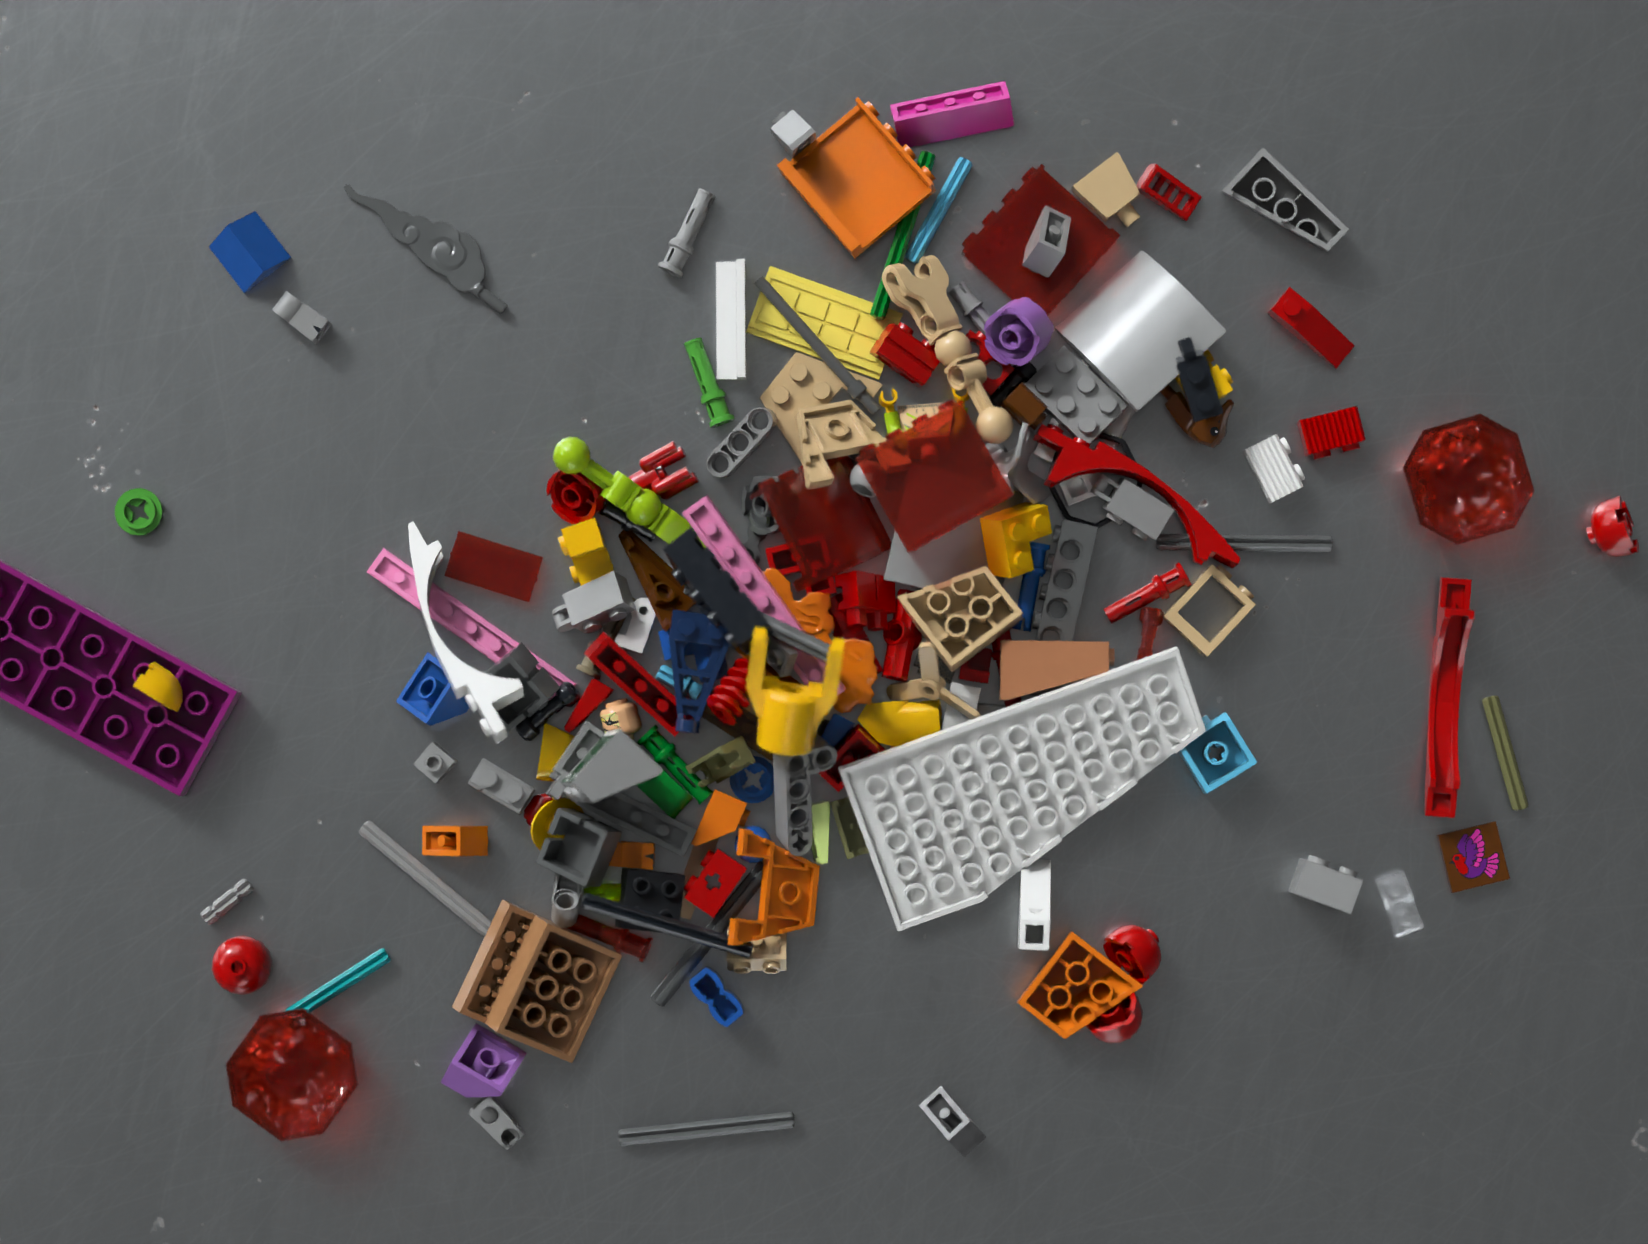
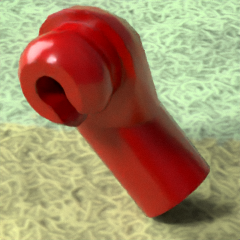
M546 793L533 796L524 809V818L528 825H532L537 811L547 802L554 800Z

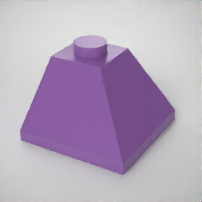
M476 1023L451 1061L441 1083L466 1098L501 1096L527 1053Z

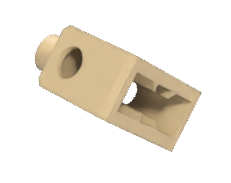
M1118 152L1072 186V192L1105 222L1117 214L1127 228L1141 217L1131 205L1139 197L1140 192Z

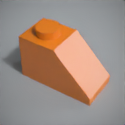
M715 789L691 844L698 846L736 831L738 825L744 827L751 812L746 809L748 803Z
M422 826V855L488 856V826Z

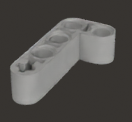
M818 734L814 738L813 749L810 753L797 756L773 753L776 837L795 856L806 854L810 850L813 841L811 774L830 769L837 760L836 750Z

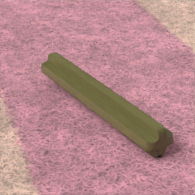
M1496 695L1486 697L1482 700L1511 807L1514 811L1527 808L1529 804L1501 703Z

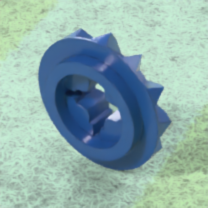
M753 756L756 761L755 763L730 776V786L733 793L747 803L762 802L768 799L774 792L773 766L769 761L759 756ZM745 769L753 774L764 771L759 779L760 786L762 787L761 791L754 785L743 788L748 780Z

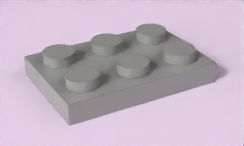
M1065 346L1025 383L1048 406L1046 409L1047 413L1073 437L1080 438L1090 445L1128 408L1126 402Z

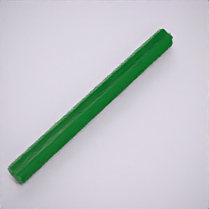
M922 151L917 165L920 168L925 165L932 171L936 157L931 152ZM921 204L898 223L884 269L888 265L903 263ZM881 277L870 315L884 320L891 299Z

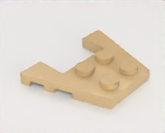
M796 352L759 398L765 408H769L775 413L777 427L803 465L796 418L799 409L829 404L841 388L846 391L848 388L825 362ZM850 372L856 380L860 379L867 387L866 391L872 398L883 387L880 382Z
M852 400L799 409L796 418L805 483L808 490L832 485L834 476L825 461L827 459L873 451L880 465L884 467L886 474L910 469L912 463L907 455L902 457L894 449L896 444L889 437L883 438L875 430L876 424Z

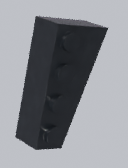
M692 527L663 548L674 568L670 572L680 586L686 583L691 589L688 595L698 607L704 605L709 611L706 614L707 618L716 629L722 626L727 632L724 638L734 650L739 647L745 655L751 651L754 627L767 628L766 633L768 637L774 633L769 622L744 592L741 593L739 591V586L727 570L724 572L721 570L722 566L708 547L703 548L698 534Z

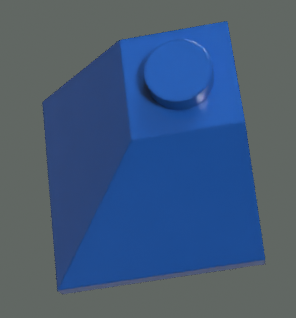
M427 652L396 700L398 704L429 726L464 714L469 709L465 696L459 699L456 698L437 657Z

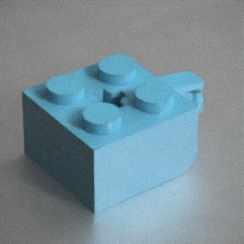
M1226 712L1212 720L1209 719L1208 715L1203 716L1202 720L1206 731L1178 752L1203 794L1211 792L1257 764L1256 759ZM1211 745L1214 748H1221L1222 752L1219 753V761L1208 757V754L1211 752L1209 748Z

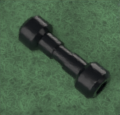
M1028 362L1022 366L1012 365L1014 371L999 390L997 389L989 397L994 407H1001L1003 401L1020 383L1027 382L1037 373V369L1032 363Z
M570 682L561 684L560 688L556 691V695L547 702L544 708L535 712L531 717L527 716L516 725L515 728L518 734L525 741L535 739L540 734V728L548 722L552 715L557 714L565 706L572 707L580 700L579 691Z

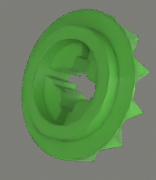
M135 488L126 491L120 496L115 506V518L118 525L125 532L140 536L151 533L160 525L163 514L161 501L153 492L143 488ZM145 503L143 511L147 513L149 519L139 517L137 520H134L135 513L128 506L140 507Z

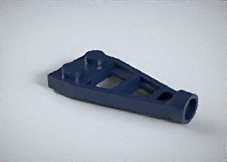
M680 610L672 611L669 634L677 710L675 731L699 734V721L727 653L729 643L724 638L727 632L722 626L716 629L706 614ZM697 643L710 647L711 655L704 669L692 670L686 665L684 657V647L686 644ZM687 675L703 679L701 694L696 700L687 699L683 694L684 677ZM685 715H691L693 716L694 721L683 720V717Z

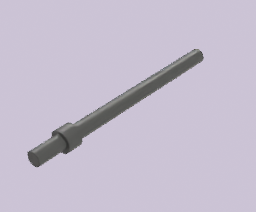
M763 276L754 283L757 288L848 388L847 392L854 400L858 399L874 415L881 407L866 391L867 387L860 379L856 380L772 285Z

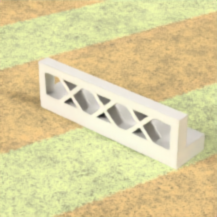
M736 259V262H716L717 381L746 380L745 259Z

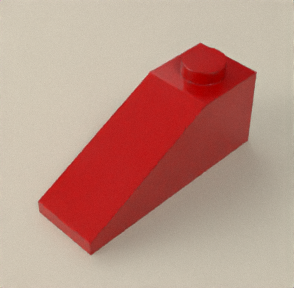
M1291 287L1283 293L1267 313L1335 369H1337L1355 346L1312 304Z

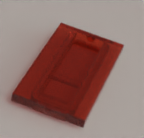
M458 531L444 576L530 602L535 583L538 580L537 576L543 557Z

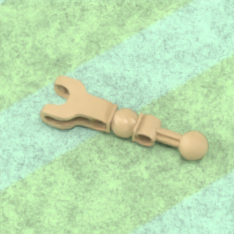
M934 255L920 258L914 267L915 276L904 264L888 265L883 271L882 282L890 299L900 308L910 312L923 336L929 340V345L935 344L936 358L944 366H947L943 371L947 374L951 387L955 390H967L980 414L976 422L978 435L990 444H1000L1007 440L1013 431L1012 416L1005 409L994 407L982 386L987 377V370L984 363L978 359V354H971L972 346L970 339L964 333L959 332L963 327L959 324L958 315L946 294L949 276L940 260Z

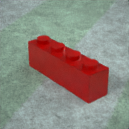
M603 631L584 654L675 737L680 732L675 731L677 720L675 696ZM685 715L683 720H691L693 716Z

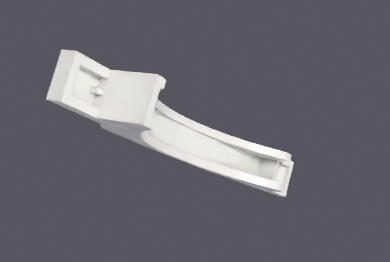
M411 522L408 524L409 545L418 599L435 655L456 698L459 699L465 696L472 712L476 710L479 712L482 718L479 723L487 737L492 735L495 742L498 743L506 739L507 735L506 728L496 711L524 697L523 685L519 679L496 677L470 667L457 658L444 645L433 626L429 614V597L432 582L439 565L444 559L441 552L442 546L438 540L427 545L415 523Z

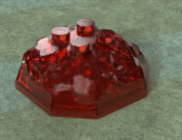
M1482 414L1423 430L1402 467L1419 525L1455 545L1515 528L1534 493V487L1518 434Z
M305 1008L261 1015L226 1063L232 1106L280 1141L324 1134L359 1085L352 1042Z

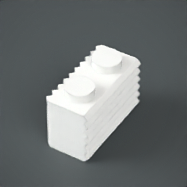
M1277 434L1243 451L1269 504L1304 487L1301 481L1305 480L1298 464L1293 465L1288 457V454L1292 452L1284 437L1279 439Z

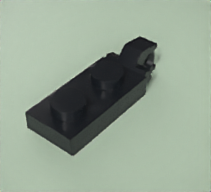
M1191 337L1179 340L1178 345L1182 356L1176 357V368L1194 423L1223 414L1224 412L1206 356H1204L1202 350L1195 351Z

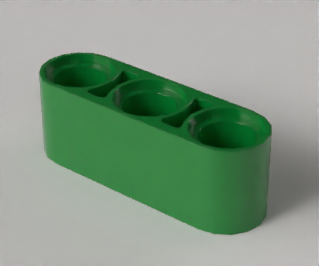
M664 769L659 775L636 784L643 793L673 819L694 799Z

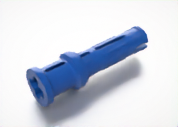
M1030 541L1034 570L1023 574L1017 605L1023 612V618H1025L1023 631L1031 632L1040 577L1046 574L1044 561L1046 552L1050 550L1051 545ZM1022 620L1014 625L1012 629L1021 630Z

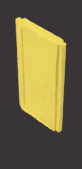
M770 266L765 279L846 369L879 380L885 364L871 355L870 350L888 324H899L903 313L888 308L884 320L874 318L870 315L873 302ZM760 291L746 333L821 359Z

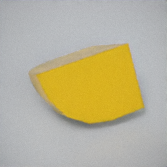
M155 661L152 662L145 675L141 674L133 686L164 706L178 712L182 704V688L178 679Z

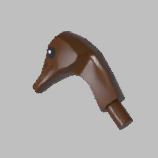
M1169 384L1160 391L1168 400L1165 406L1190 438L1211 448H1215L1222 442L1227 434L1229 414L1234 406V402L1231 399H1228L1222 405L1223 414L1194 423L1187 400L1181 392L1176 393Z

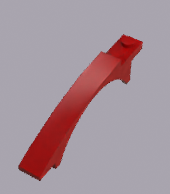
M1041 424L1033 440L1059 453L1044 485L1052 488L1073 477L1095 473L1115 474L1134 479L1153 489L1175 509L1188 534L1193 562L1202 565L1204 561H1207L1208 557H1211L1232 569L1239 564L1240 557L1217 530L1185 498L1148 469L1102 441H1099L1094 450L1089 448V443L1077 437L1071 439L1063 435L1064 431L1053 424H1048L1047 426Z
M1440 577L1436 636L1433 639L1429 693L1425 816L1455 818L1457 791L1460 789L1458 764L1460 691L1467 643L1475 616V611L1469 609L1471 579Z

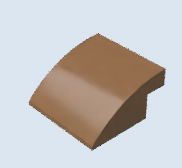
M502 899L452 1008L463 1015L485 1023L499 1034L572 1063L622 955L568 928L559 927L553 921Z

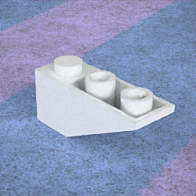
M1037 859L1027 868L1024 867L1020 871L1018 949L1049 950L1051 860Z

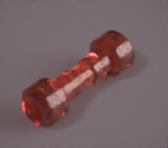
M1143 607L1141 609L1139 621L1143 624L1141 646L1138 649L1137 660L1153 655L1152 646L1156 638L1157 626L1163 624L1164 612L1162 609Z

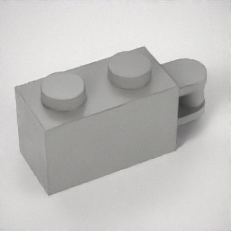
M1100 474L1090 491L1106 501L1102 508L1108 511L1107 518L1120 526L1123 522L1133 526L1131 533L1145 541L1148 537L1155 540L1158 538L1175 510L1121 477L1116 483L1107 476ZM1108 484L1114 487L1109 497L1103 494Z
M612 571L562 594L565 604L553 609L552 614L558 632H566L576 628L583 633H593L610 621L624 619L628 613L636 610L627 579Z

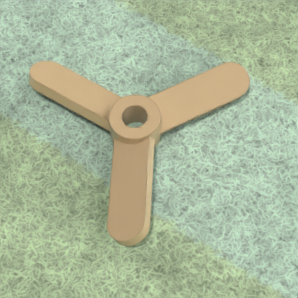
M923 642L919 645L918 654L921 678L892 683L886 689L887 696L892 701L926 697L931 700L940 698L970 720L982 716L977 710L945 689L946 682L940 676L937 647L931 642Z

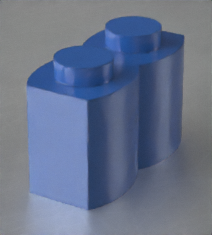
M706 966L689 980L694 995L702 1002L708 1004L712 1016L721 1025L728 1027L744 1014V1008L740 999L733 992L725 989L722 978L714 969Z

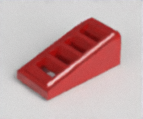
M1157 164L1148 165L1136 184L1142 195L1183 221L1188 220L1202 196ZM1157 176L1158 179L1153 187H1148L1153 178ZM1165 182L1168 183L1169 185L1167 186L1163 194H1158L1163 184ZM1175 189L1179 190L1173 201L1169 202L1168 199ZM1185 195L1188 196L1189 199L1183 208L1179 209L1178 205Z
M595 678L592 679L565 724L564 730L571 733L579 727L613 693L614 689Z

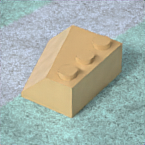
M987 566L952 577L950 580L935 585L923 587L921 590L897 596L899 602L928 642L935 644L938 656L951 672H954L1023 619V612Z

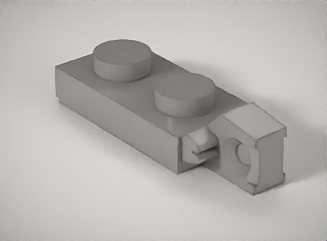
M585 721L549 775L554 781L546 791V794L554 800H558L566 788L560 782L605 734L590 722Z

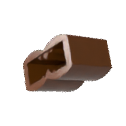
M1020 383L1001 405L1020 426H1022L1023 422L1028 423V429L1031 427L1034 431L1048 416L1045 413L1048 406L1024 383Z

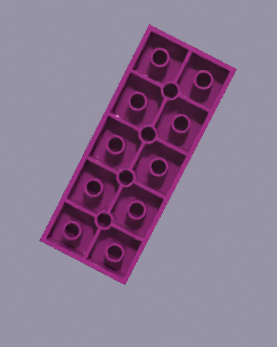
M0 559V698L178 796H185L242 692ZM154 661L169 670L181 685L182 704L178 712L164 706L133 686L141 674L145 675L149 665Z

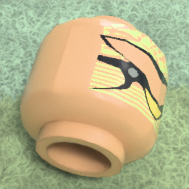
M627 698L605 703V708L599 713L604 733L608 730L621 729L631 740L635 739L633 733L638 732L642 727L637 705L634 702H628Z

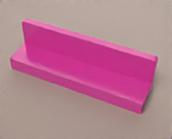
M1005 81L890 105L895 130L898 135L897 142L901 146L907 144L910 148L1008 128L1014 125L1011 99Z

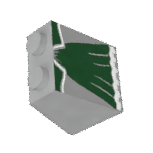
M621 729L608 730L560 783L566 787L563 792L575 803L578 801L581 803H594L655 777L663 769Z

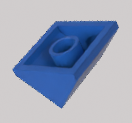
M256 211L228 224L209 246L244 293H247L291 259V256Z

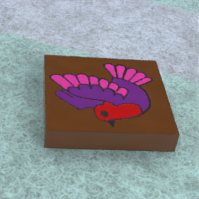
M1496 821L1437 835L1451 893L1510 879Z

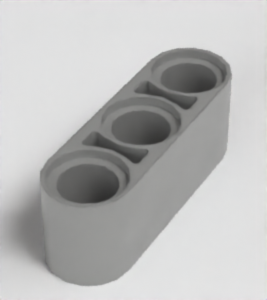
M762 407L754 408L709 455L706 463L709 473L715 477H727L733 474L775 429L777 424L775 413L769 408ZM761 412L765 413L769 419V423L764 429H759L755 424V418ZM740 434H744L749 441L748 447L744 451H740L735 446V439ZM721 455L726 457L729 463L727 470L724 472H719L715 467V461Z

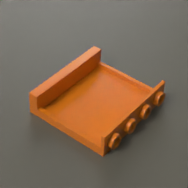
M859 97L855 99L857 105L792 160L788 161L784 158L777 164L783 177L854 259L936 191L933 183L936 178L925 165L920 168L914 160L917 157L907 144L901 146L895 139L898 137L895 130L888 123L882 125L876 118L879 113L869 101L864 104Z

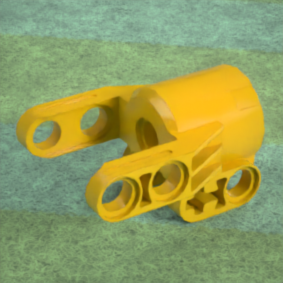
M754 627L746 688L758 717L757 744L769 752L780 755L797 756L810 753L813 749L814 738L817 736L818 724L837 699L845 639L833 638L832 643L829 645L824 682L809 681L808 686L779 682V677L764 675L769 637L766 633L767 628Z

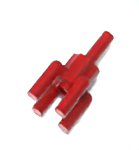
M674 441L643 457L639 461L641 470L628 477L642 487V489L654 491L664 500L699 482L694 472L690 473L687 467L668 476L665 468L686 457L682 447H677Z

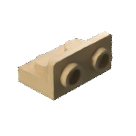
M727 926V935H729V926ZM787 933L750 941L753 943V951L749 958L727 952L728 971H734L738 974H747L751 971L776 974L780 971H786Z

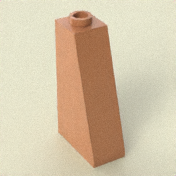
M1001 640L999 701H1006L1108 672L1109 666H1114V648H1109V642Z

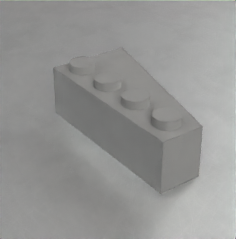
M1262 148L1222 190L1223 194L1326 252L1349 230L1265 148Z

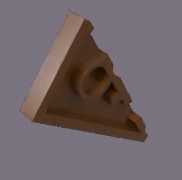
M622 530L618 535L619 540L663 630L667 632L671 627L672 611L688 612L695 603L691 597L684 594L685 584L680 586L670 573L673 569L633 531L629 530L627 532Z

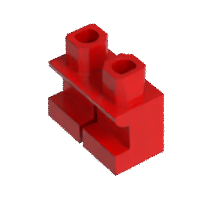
M859 570L836 575L835 586L836 588H841L843 592V601L839 603L837 611L846 612L847 627L860 628L868 626V631L874 632L888 629L887 614L896 612L895 583L883 580L884 575Z

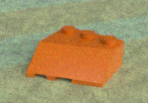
M1070 931L1017 1000V1003L1061 1037L1067 1039L1095 1020V1018L1142 988L1143 985Z

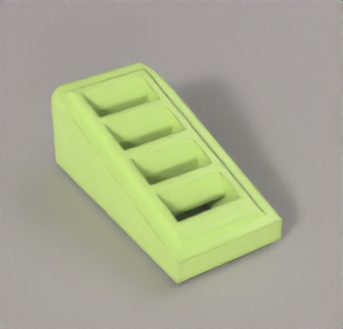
M820 801L811 804L813 838L811 850L816 864L828 863L830 801Z

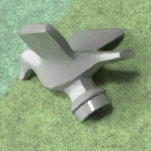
M1023 422L1016 448L1007 452V448L1003 444L987 443L982 448L981 458L987 467H991L990 477L996 485V488L986 493L988 499L1010 498L1014 494L1013 485L1033 504L1040 503L1050 496L1051 491L1048 486L1044 485L1045 481L1029 471L1027 466L1029 457L1038 444L1033 440L1034 432L1032 430L1028 431V423Z

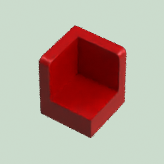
M984 648L960 666L958 680L988 684L991 664L990 653H992V649Z

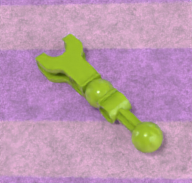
M567 437L556 444L553 451V460L556 467L566 474L581 473L601 487L603 491L600 495L624 511L632 523L644 526L667 544H670L691 527L685 518L661 503L660 498L654 491L642 489V487L618 470L613 475L592 460L589 447L582 439ZM699 538V540H700V542H701L703 548L705 549L706 546L704 545V543H703V542L701 541V539Z

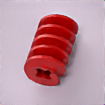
M744 658L735 660L733 667L727 671V676L723 677L720 685L714 688V694L709 695L707 698V705L712 713L721 721L731 726L736 724V720L732 715L741 717L743 714L739 706L748 708L750 704L746 697L750 698L746 688L750 660Z

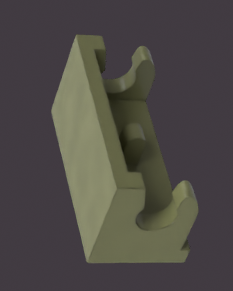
M740 736L687 765L686 769L689 774L696 773L699 770L702 771L705 779L701 780L698 786L705 787L715 781L717 784L756 761L744 738Z
M849 796L830 802L847 859L869 853Z

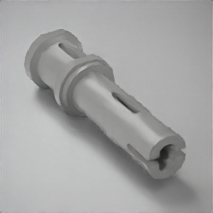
M698 189L676 238H672L669 241L670 248L663 262H659L658 267L661 270L682 278V269L688 256L693 255L694 252L692 244L711 204L715 200L716 196L704 189Z

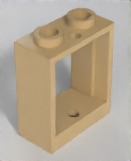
M1213 564L1210 565L1162 616L1170 626L1204 657H1208L1256 605L1252 601L1254 595L1243 585H1240L1238 588L1230 581L1233 576L1221 565L1217 568ZM1212 576L1244 606L1209 642L1178 612Z

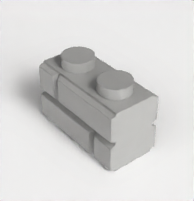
M484 758L468 782L469 786L521 815L535 792V788Z

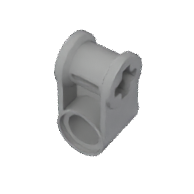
M556 872L553 884L551 918L555 925L568 928L577 922L585 887Z

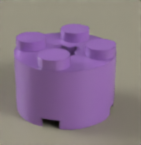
M1022 297L1005 304L987 319L984 325L986 340H984L985 346L989 354L999 363L1022 366L1047 347L1054 331V325L1049 320L1046 312L1030 298Z

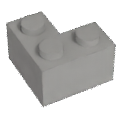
M1311 855L1308 856L1307 860L1300 858L1288 892L1351 914L1363 880L1356 878L1358 872L1343 866L1340 867L1339 871L1328 868L1329 861Z

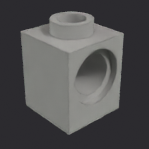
M431 742L413 765L435 784H439L458 760L438 743Z

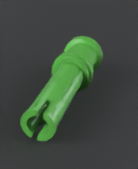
M695 338L685 342L684 346L701 388L702 396L700 401L702 405L706 406L711 420L709 423L710 428L735 420L733 414H730L725 401L726 392L719 388L702 338Z

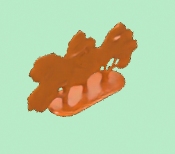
M767 568L765 571H762L805 632L831 644L832 640L829 634L834 630L835 624L833 616L828 611L831 607L830 594L809 592L801 600L795 601L791 591V582L777 569ZM855 638L845 640L840 681L846 689L837 695V699L833 704L834 709L840 713L851 712L857 704H871V699L874 697L871 686L878 678L877 668L874 664L875 653L871 642ZM739 647L735 649L742 658L750 660V656L748 654L745 655ZM767 662L765 663L764 671L768 676L779 677V682L802 685L790 675L781 677Z

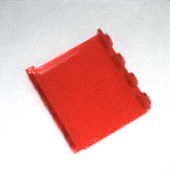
M1041 164L1037 170L1032 166L1021 178L1024 184L1017 191L1012 188L1004 196L1001 202L1005 205L997 213L992 210L981 222L984 228L978 234L972 232L961 245L965 248L962 250L961 255L1009 299L1030 298L1049 316L1116 243L1121 235L1113 228L1109 229L1044 170L1045 166ZM1045 205L1071 217L1065 255L1049 278L1022 266L1026 245Z
M951 399L938 406L939 412L935 415L928 417L926 413L911 422L913 427L902 432L901 428L896 429L885 436L886 442L877 447L875 443H871L858 451L861 456L857 457L856 461L908 555L1014 496L961 400L955 403Z
M848 455L825 460L834 476L830 486L808 490L802 465L797 468L799 471L795 473L794 469H791L777 476L778 481H775L774 477L759 483L757 485L759 490L749 496L751 500L762 495L764 496L803 574L802 577L792 582L797 593L869 561L891 549L892 542L870 498L862 496L852 489L850 475L854 466Z

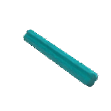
M384 948L379 949L285 1010L286 1015L290 1021L297 1022L391 961L389 954Z

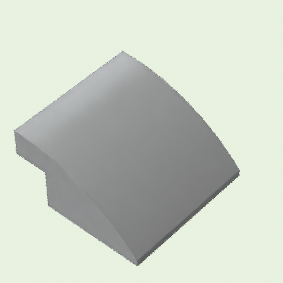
M1143 250L1055 328L1077 355L1088 364L1095 375L1115 393L1118 392L1136 413L1179 375L1176 368V357L1182 356L1178 345L1179 340L1191 337L1195 351L1202 350L1204 353L1227 332L1181 283Z
M911 463L883 580L921 590L923 587L950 580L952 577L985 566L988 567L980 518L1023 503L1024 495L1014 490V494L1008 499H988L986 493L996 488L995 484ZM995 576L1003 587L1005 577Z

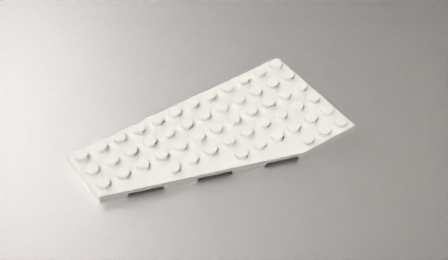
M1176 646L838 768L894 923L899 932L982 902L988 897V894L1021 869L1027 868L1060 843L1063 837L1097 811H1102L1136 785L1139 779L1172 754L1178 753L1203 734L1206 729L1179 649Z

